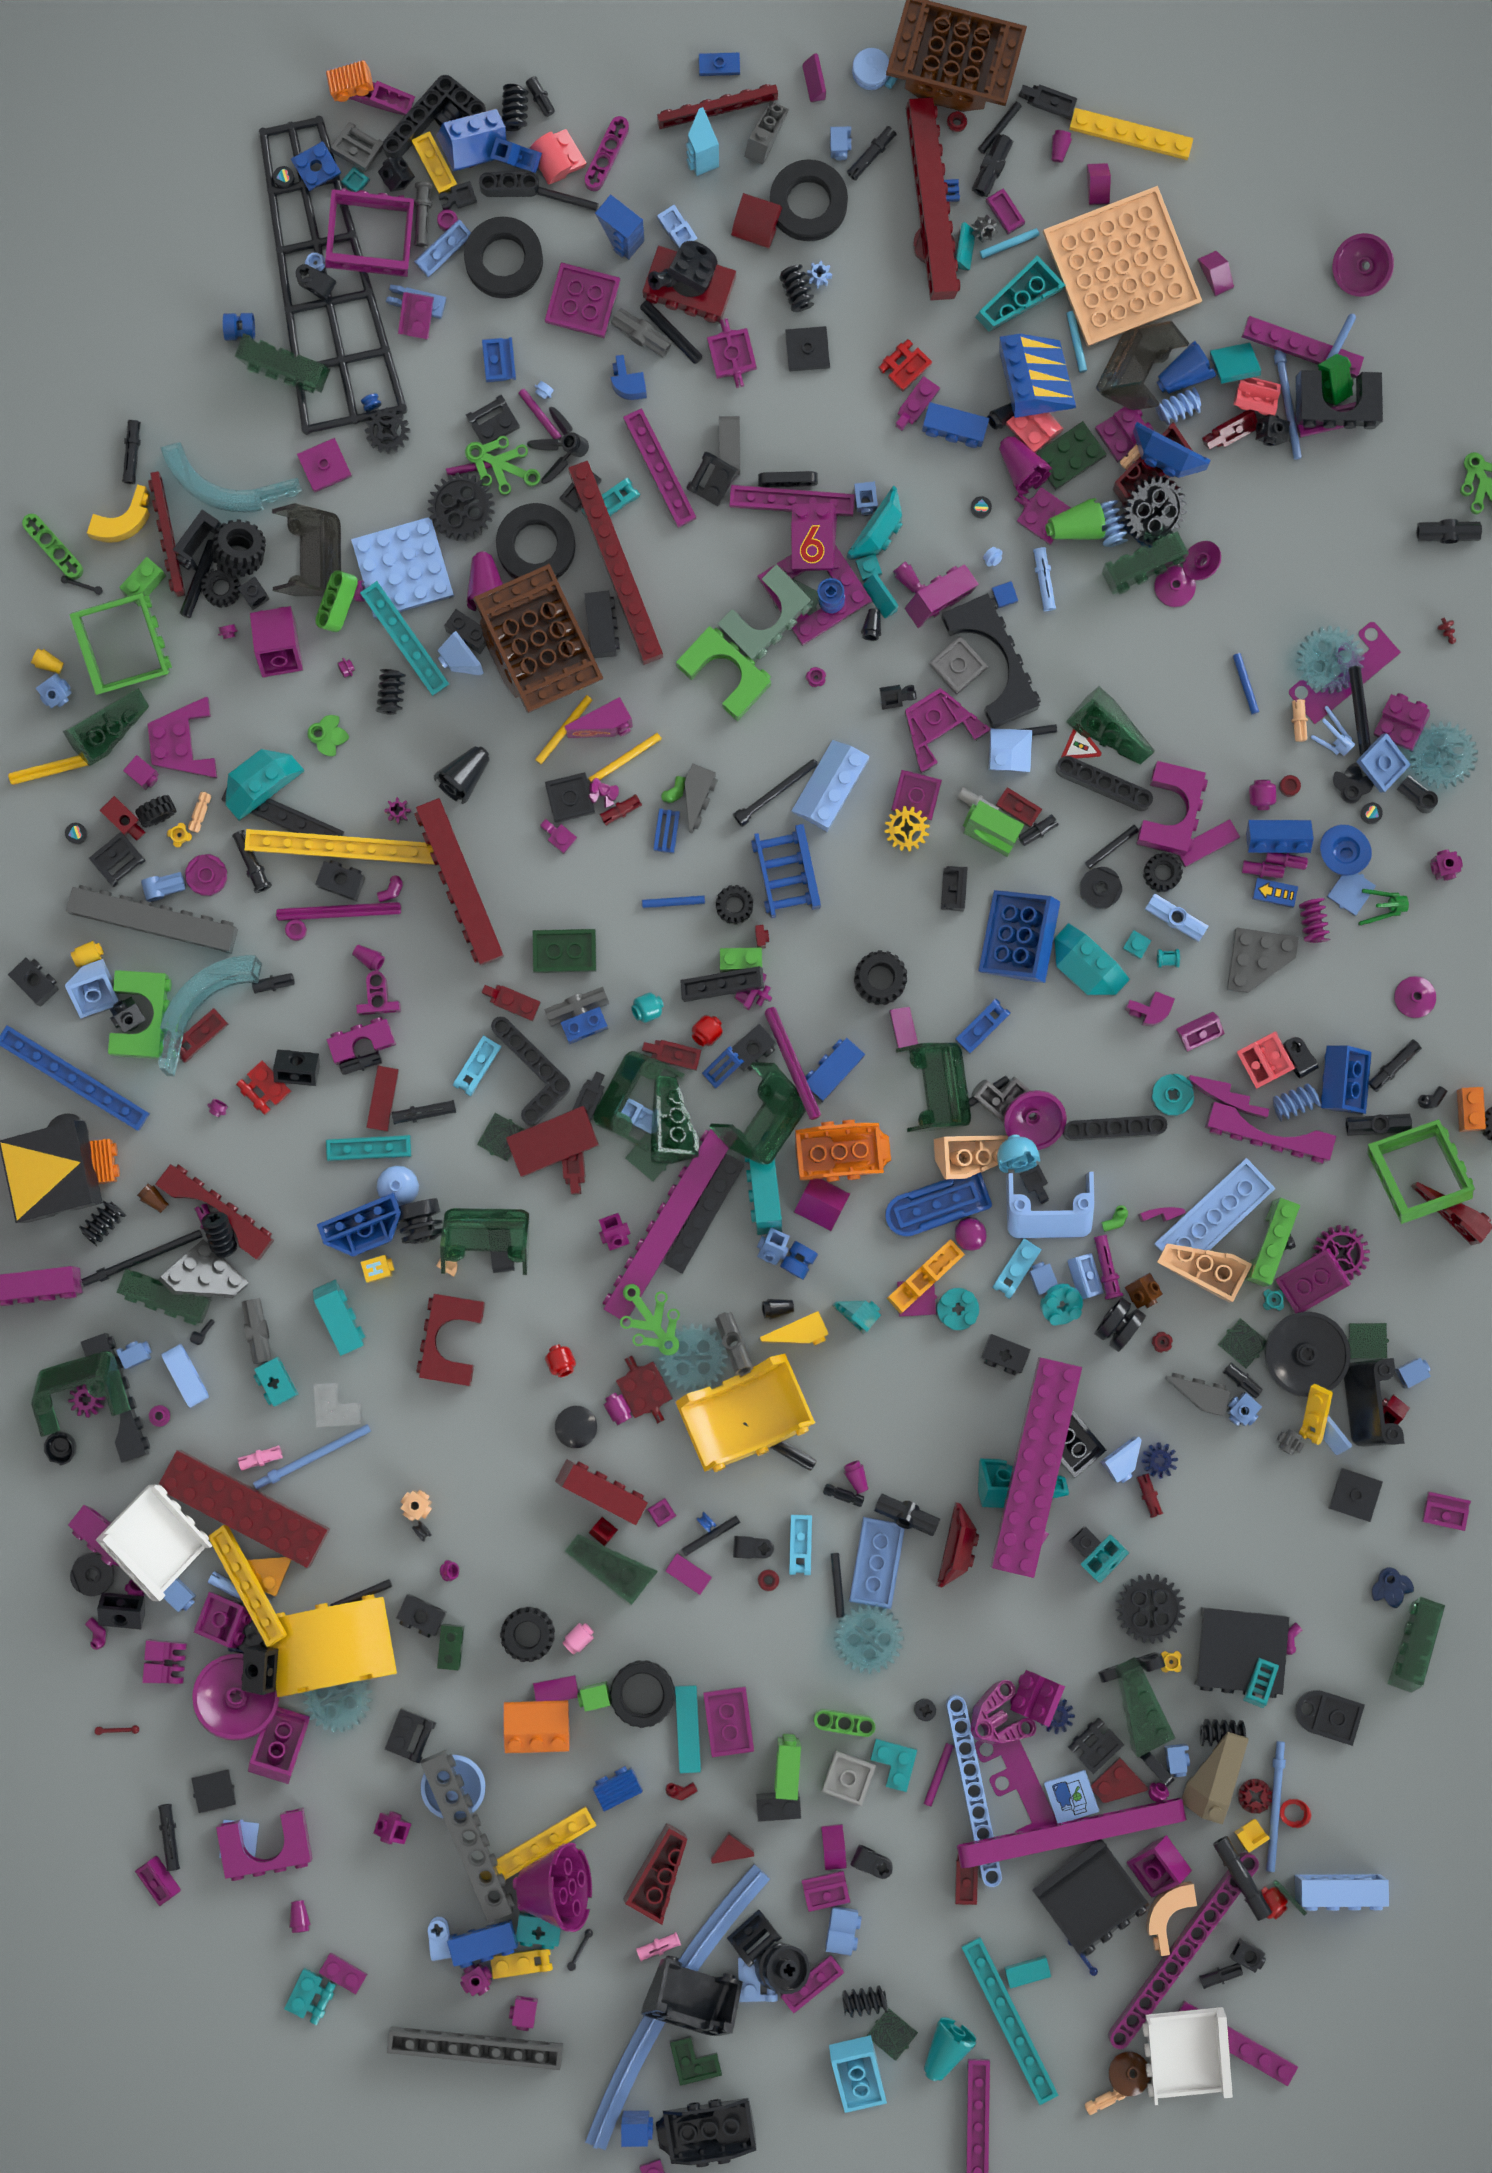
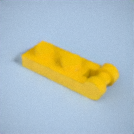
M1313 1384L1310 1387L1303 1424L1299 1434L1302 1438H1309L1312 1440V1443L1319 1445L1324 1437L1333 1392L1317 1384Z
M540 1948L520 1951L506 1956H502V1954L494 1955V1958L490 1960L493 1979L553 1970L552 1963L549 1961L550 1949ZM534 1957H540L541 1964L535 1965Z

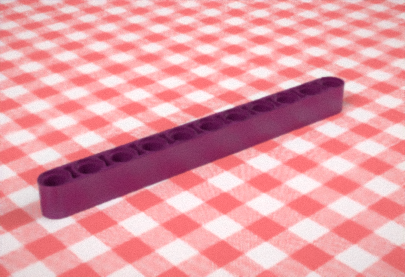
M1174 1798L1160 1803H1150L957 1845L960 1867L970 1868L1179 1823L1187 1819L1183 1799Z
M1243 1852L1240 1854L1242 1863L1246 1858H1252L1253 1860L1252 1866L1246 1868L1251 1877H1253L1259 1867L1258 1859L1251 1853ZM1227 1870L1170 1947V1955H1165L1109 2030L1108 2038L1115 2048L1124 2049L1129 2045L1142 2027V2024L1146 2022L1145 2015L1152 2014L1241 1893L1237 1885L1233 1886L1230 1884L1232 1876L1229 1870ZM1222 1892L1226 1893V1901L1223 1903L1217 1902V1896ZM1208 1910L1214 1911V1917L1211 1920L1204 1919V1914ZM1196 1927L1201 1928V1935L1193 1938L1191 1936L1192 1930ZM1182 1945L1189 1947L1185 1955L1178 1953V1949ZM1173 1962L1176 1964L1173 1972H1166L1165 1967L1168 1963ZM1156 1980L1163 1981V1986L1159 1990L1152 1988L1153 1982ZM1147 1997L1150 1999L1147 2007H1140L1139 2003L1142 1998ZM1130 2015L1137 2016V2021L1133 2025L1126 2023ZM1116 2033L1124 2034V2039L1121 2042L1113 2040Z

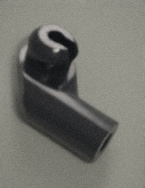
M1438 1086L1433 1095L1424 1094L1419 1096L1418 1104L1424 1109L1436 1108L1448 1091Z

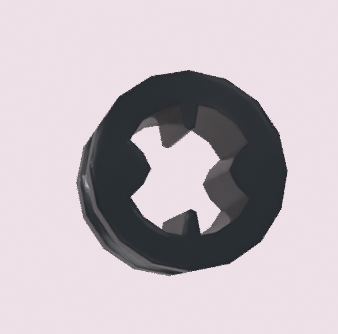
M422 1521L418 1522V1526L412 1527L423 1542L427 1536H432Z

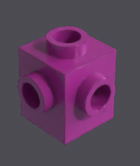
M1447 849L1437 852V856L1431 859L1430 866L1436 880L1444 878V881L1457 878L1456 875L1463 868V862L1456 851L1450 852ZM1446 860H1448L1450 867L1446 865Z
M619 1213L599 1219L602 1231L599 1232L603 1244L607 1243L610 1251L630 1244L627 1235L631 1234L627 1222L622 1223Z
M390 1811L389 1814L380 1813L373 1833L381 1837V1842L391 1845L393 1842L405 1844L411 1823L402 1819V1815L397 1812Z
M480 1962L477 1965L473 1963V1965L463 1969L464 1973L461 1976L462 1981L460 1984L466 1993L470 1992L471 1996L475 1994L481 1996L490 1989L488 1986L491 1985V1977L493 1976L487 1966H483ZM478 1978L480 1983L474 1985L472 1979Z

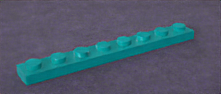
M981 1937L962 1945L965 1956L1039 2105L1059 2096Z

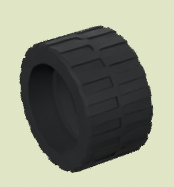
M638 1660L621 1668L612 1682L610 1691L611 1706L615 1714L624 1723L639 1728L651 1727L663 1721L670 1713L675 1697V1688L671 1676L659 1664L648 1660ZM644 1673L655 1677L663 1690L660 1705L648 1714H637L631 1711L623 1701L622 1690L624 1684L630 1677L636 1674Z

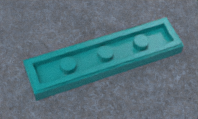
M410 1135L326 1140L327 1161L412 1157Z
M697 1685L675 1686L679 1772H701Z

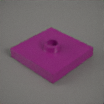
M335 438L297 454L314 493L352 477Z
M901 770L891 810L895 811V809H898L900 812H903V806H906L907 811L915 807V813L920 810L922 811L921 818L927 817L928 820H932L942 780Z

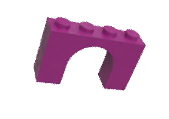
M1161 761L1156 762L1150 786L1177 793L1185 803L1186 815L1180 823L1175 825H1163L1143 820L1140 825L1136 845L1183 856L1192 850L1194 839L1191 838L1192 831L1197 830L1199 819H1196L1197 811H1201L1203 799H1200L1201 792H1205L1208 780L1205 779L1206 772Z
M304 1808L284 1811L280 1814L284 1846L278 1855L269 1859L254 1857L247 1851L243 1841L240 1820L218 1824L216 1830L225 1879L231 1878V1881L244 1879V1875L252 1874L253 1877L266 1874L265 1871L274 1870V1873L287 1870L286 1867L294 1865L296 1869L307 1867L313 1858Z

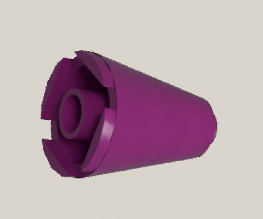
M1008 436L1000 442V453L1014 487L1019 494H1028V489L1032 487L1036 490L1050 477L1051 473L1049 470H1052V467L1018 438Z
M478 552L472 557L466 600L468 608L472 611H476L477 608L473 600L475 596L503 584L493 557L487 552Z

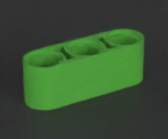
M339 570L331 574L316 615L315 622L317 627L332 632H339L341 630L357 588L356 576Z
M820 1709L816 1711L813 1717L815 1726L825 1731L869 1737L876 1729L873 1719L866 1715ZM821 1714L829 1716V1722L825 1725H820L817 1722V1718ZM843 1717L850 1719V1725L847 1728H841L838 1725L839 1720ZM863 1721L871 1723V1729L867 1732L860 1730V1723Z

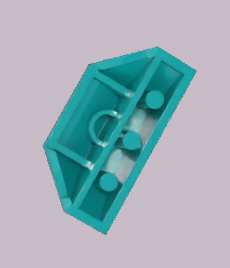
M894 485L848 551L847 559L854 560L872 554L879 555L882 550L886 551L892 542L890 540L892 534H897L903 526V523H901L902 511L897 487Z
M260 749L228 774L225 805L237 820L240 821L302 774L304 769L291 754Z
M1068 923L1054 938L1056 967L1086 995H1116L1130 980L1111 956L1087 934Z

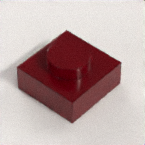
M755 925L757 948H766V942H769L768 930H764V925Z
M601 1517L588 1533L605 1547L618 1529L604 1517Z

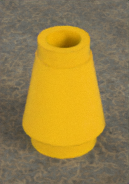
M39 648L36 650L31 661L35 668L57 674L61 672L64 665L63 662L51 653Z

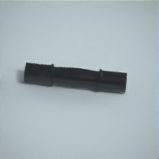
M1228 1836L1213 1843L1215 1850L1223 1861V1865L1227 1866L1234 1882L1245 1897L1244 1901L1249 1905L1257 1921L1272 1914V1910L1263 1897L1262 1891L1256 1887L1250 1873L1240 1860V1854L1237 1853Z

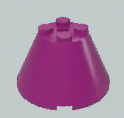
M575 1843L560 1845L524 1867L518 1877L513 1879V1888L516 1890L518 1909L566 1932H576L584 1926L590 1909H587L588 1898H592V1878L589 1863L583 1850L577 1849Z

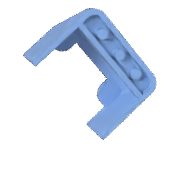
M1093 1172L1086 1174V1193L1078 1194L1074 1198L1073 1210L1031 1211V1203L1027 1196L1013 1194V1173H1008L1006 1175L1007 1230L1010 1236L1013 1238H1071L1087 1236L1092 1230L1094 1214Z

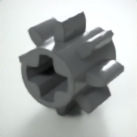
M988 215L985 218L978 216L975 223L972 224L975 229L972 234L982 243L984 240L991 241L994 235L998 233L994 228L997 223L994 219L991 220Z
M1288 1429L1287 1433L1281 1431L1277 1438V1441L1280 1442L1278 1448L1290 1455H1293L1294 1451L1300 1453L1304 1446V1443L1300 1442L1302 1436L1291 1429Z

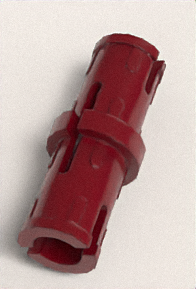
M634 794V796L621 803H615L616 806L599 815L607 826L620 817H626L627 813L641 807L642 804L638 796Z
M1149 1473L1136 1477L1143 1494L1141 1496L1142 1500L1146 1502L1150 1518L1163 1514L1157 1499L1158 1492L1153 1488Z

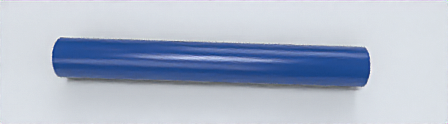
M1241 653L1235 654L1233 659L1251 714L1259 713Z
M705 895L642 900V907L705 904Z

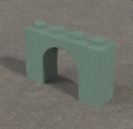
M777 564L762 578L781 601L782 612L775 625L764 630L754 629L733 609L717 623L752 660L762 659L768 653L766 649L771 644H777L783 637L781 634L786 629H792L797 624L796 619L801 614L803 616L807 614L812 608L811 604L814 602Z

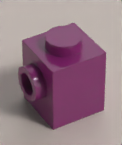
M517 1996L515 2006H510L509 2019H513L512 2026H516L517 2030L529 2031V2028L533 2029L538 2003L537 1998Z

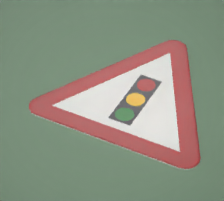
M1075 724L1061 757L1071 756L1076 759L1100 757L1102 752L1080 724Z

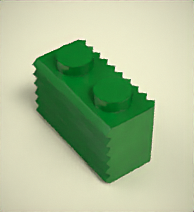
M1335 354L1318 364V370L1322 374V396L1325 402L1338 405V403L1353 396L1352 387L1354 382L1350 374L1351 362L1348 357Z

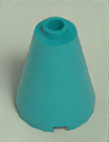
M942 2017L938 2021L924 2065L925 2075L932 2081L943 2080L977 2043L975 2035L967 2027L961 2025L959 2028L954 2025L956 2021L950 2018Z

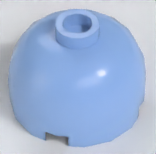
M396 1165L388 1167L381 1173L377 1180L376 1188L380 1198L395 1193L398 1205L401 1206L412 1203L415 1200L419 1191V1183L413 1171L405 1166Z

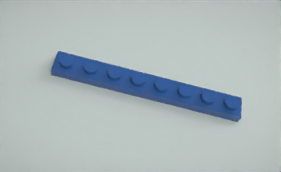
M8 1025L0 1035L1 1047L135 1130L139 1131L150 1115L144 1109Z

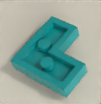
M875 1739L870 1760L891 1766L886 1787L907 1792L917 1749Z

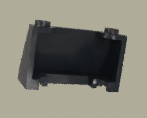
M1394 1358L1351 1362L1344 1377L1351 1438L1357 1446L1405 1444L1402 1428L1394 1423L1385 1424L1380 1381L1389 1380L1393 1377L1395 1373Z
M666 1956V1958L661 1959L643 2003L641 2014L709 2036L732 2034L743 1981L736 1980V1976L725 1973L723 1977H714L682 1967V1963L678 1962L679 1958L674 1956Z

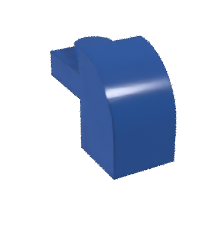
M496 137L490 158L536 173L542 153Z
M624 355L616 356V363H612L614 377H611V385L615 393L626 400L647 398L643 372L627 374Z

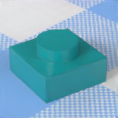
M876 554L856 560L862 581L867 580L873 573H877L878 576L882 575Z
M1133 930L1123 950L1141 959L1152 940Z

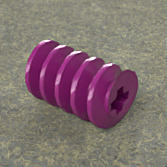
M1325 898L1311 899L1299 904V908L1305 910L1300 913V916L1306 918L1301 921V924L1308 926L1302 930L1304 934H1309L1303 938L1305 942L1321 943L1331 940L1324 938V935L1330 933L1329 930L1323 929V927L1328 925V922L1322 921L1323 918L1327 917V914L1321 913V910L1325 909L1326 906L1320 905V902L1324 901Z

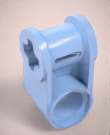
M441 1916L434 1917L428 1926L431 1960L451 1958L447 1940L450 1937L449 1924ZM436 1924H438L439 1927H443L441 1932H438L437 1929H433Z

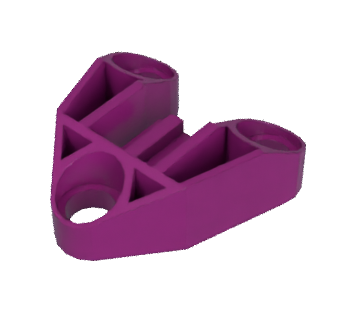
M1003 1680L993 1684L973 1707L970 1729L972 1736L976 1740L991 1745H998L1028 1738L1035 1734L1036 1723L1030 1718L1017 1720L996 1731L995 1728L1008 1721L1007 1713H1004L1003 1709L990 1717L987 1716V1714L1002 1706L1004 1702L1014 1696L1015 1686L1011 1681ZM1002 1684L1007 1685L1009 1688L1007 1696L1002 1695L1000 1692ZM1023 1722L1028 1723L1030 1726L1028 1734L1023 1733L1021 1729ZM979 1724L983 1727L984 1736L979 1735L977 1731Z

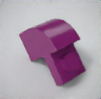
M1155 991L1149 1006L1129 1000L1125 1010L1129 1011V1015L1132 1017L1141 1018L1143 1016V1026H1154L1161 1023L1169 1015L1175 998Z

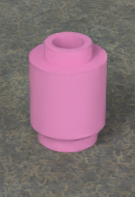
M578 1623L565 1636V1640L562 1643L573 1655L577 1652L580 1653L594 1639L592 1636L594 1631L588 1624L582 1625Z

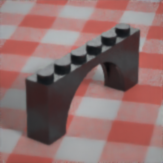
M987 593L943 612L941 618L949 636L959 633L981 635L991 640L1005 657L1008 667L1007 685L1003 693L994 702L985 706L984 709L991 728L995 729L1038 710L1041 700L1037 691L1033 692L1030 686L1032 684L1028 672L1024 673L1022 668L1024 664L1020 654H1016L1013 649L1015 643L1012 636H1007L1004 629L1006 628V623L1003 617H999L996 612L998 606L995 599L990 598Z

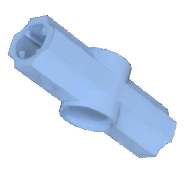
M1156 894L1153 895L1145 908L1146 911L1166 922L1171 928L1178 929L1197 942L1200 941L1208 928V925L1186 913L1183 908L1176 907ZM1178 913L1182 918L1181 922H1174L1171 915Z

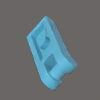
M483 1035L454 1081L453 1086L457 1089H463L466 1091L465 1094L471 1097L500 1051L501 1046ZM467 1075L473 1078L470 1084L464 1081Z
M1023 1238L992 1288L996 1291H1002L1005 1293L1004 1296L1010 1299L1042 1249ZM1006 1278L1013 1282L1010 1287L1003 1283Z
M791 1515L789 1575H796V1573L811 1575L812 1515ZM796 1558H805L804 1564H796Z

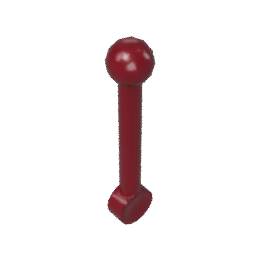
M137 1725L132 1726V1728L105 1729L99 1726L95 1728V1734L102 1735L103 1733L132 1732L137 1734L140 1729Z

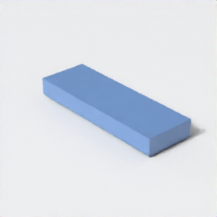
M458 219L414 263L429 277L467 241L471 232Z

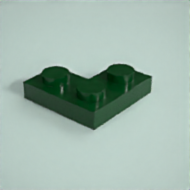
M691 2036L670 2041L680 2086L722 2076L717 2052L696 2057Z

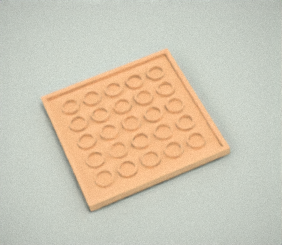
M1158 186L1042 231L1061 281L1066 285L1064 289L1087 347L1202 302Z

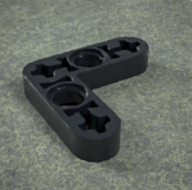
M1153 1652L1099 1671L1098 1674L1101 1682L1104 1683L1140 1670L1150 1672L1166 1665L1162 1655Z

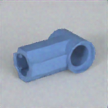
M181 872L141 880L145 899L148 902L163 899L165 895L186 890Z

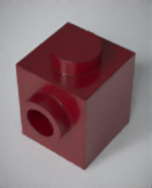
M1394 1394L1389 1400L1386 1398L1382 1400L1385 1424L1394 1423L1398 1425L1404 1419L1410 1407Z

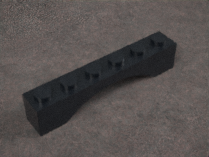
M103 1333L81 1341L87 1362L95 1366L106 1376L118 1398L120 1424L115 1445L121 1463L149 1454L150 1443L147 1437H143L141 1431L144 1428L140 1416H136L134 1409L137 1408L134 1397L129 1395V1381L126 1376L123 1377L121 1368H123L119 1356L116 1357L114 1351L116 1343L113 1336Z

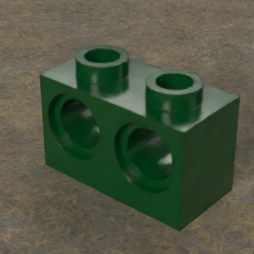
M441 1625L437 1669L460 1670L465 1626Z

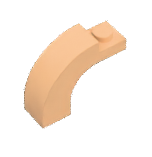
M1191 1881L1180 1883L1159 1894L1151 1904L1147 1915L1146 1929L1149 1936L1156 1935V1937H1153L1155 1951L1158 1950L1161 1956L1170 1955L1166 1932L1170 1916L1179 1909L1197 1906L1194 1884Z

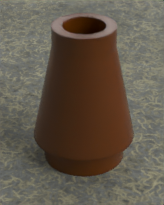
M149 1183L137 1195L140 1198L139 1201L154 1208L159 1213H162L169 1205L157 1188Z

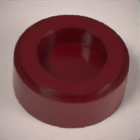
M1294 775L1285 776L1279 783L1280 792L1287 797L1295 796L1301 788L1300 780Z

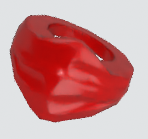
M1289 1799L1280 1807L1282 1821L1292 1828L1304 1827L1311 1820V1811L1306 1803L1301 1800ZM1290 1804L1298 1805L1304 1811L1302 1820L1295 1822L1288 1820L1284 1814L1285 1808Z

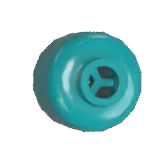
M649 992L635 998L631 1010L637 1021L640 1020L643 1023H647L661 1016L664 1004L660 996L656 997L653 993Z

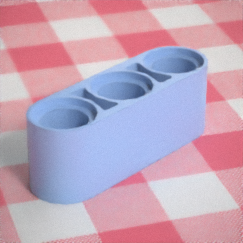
M182 1344L161 1354L185 1402L190 1408L209 1398L208 1392Z

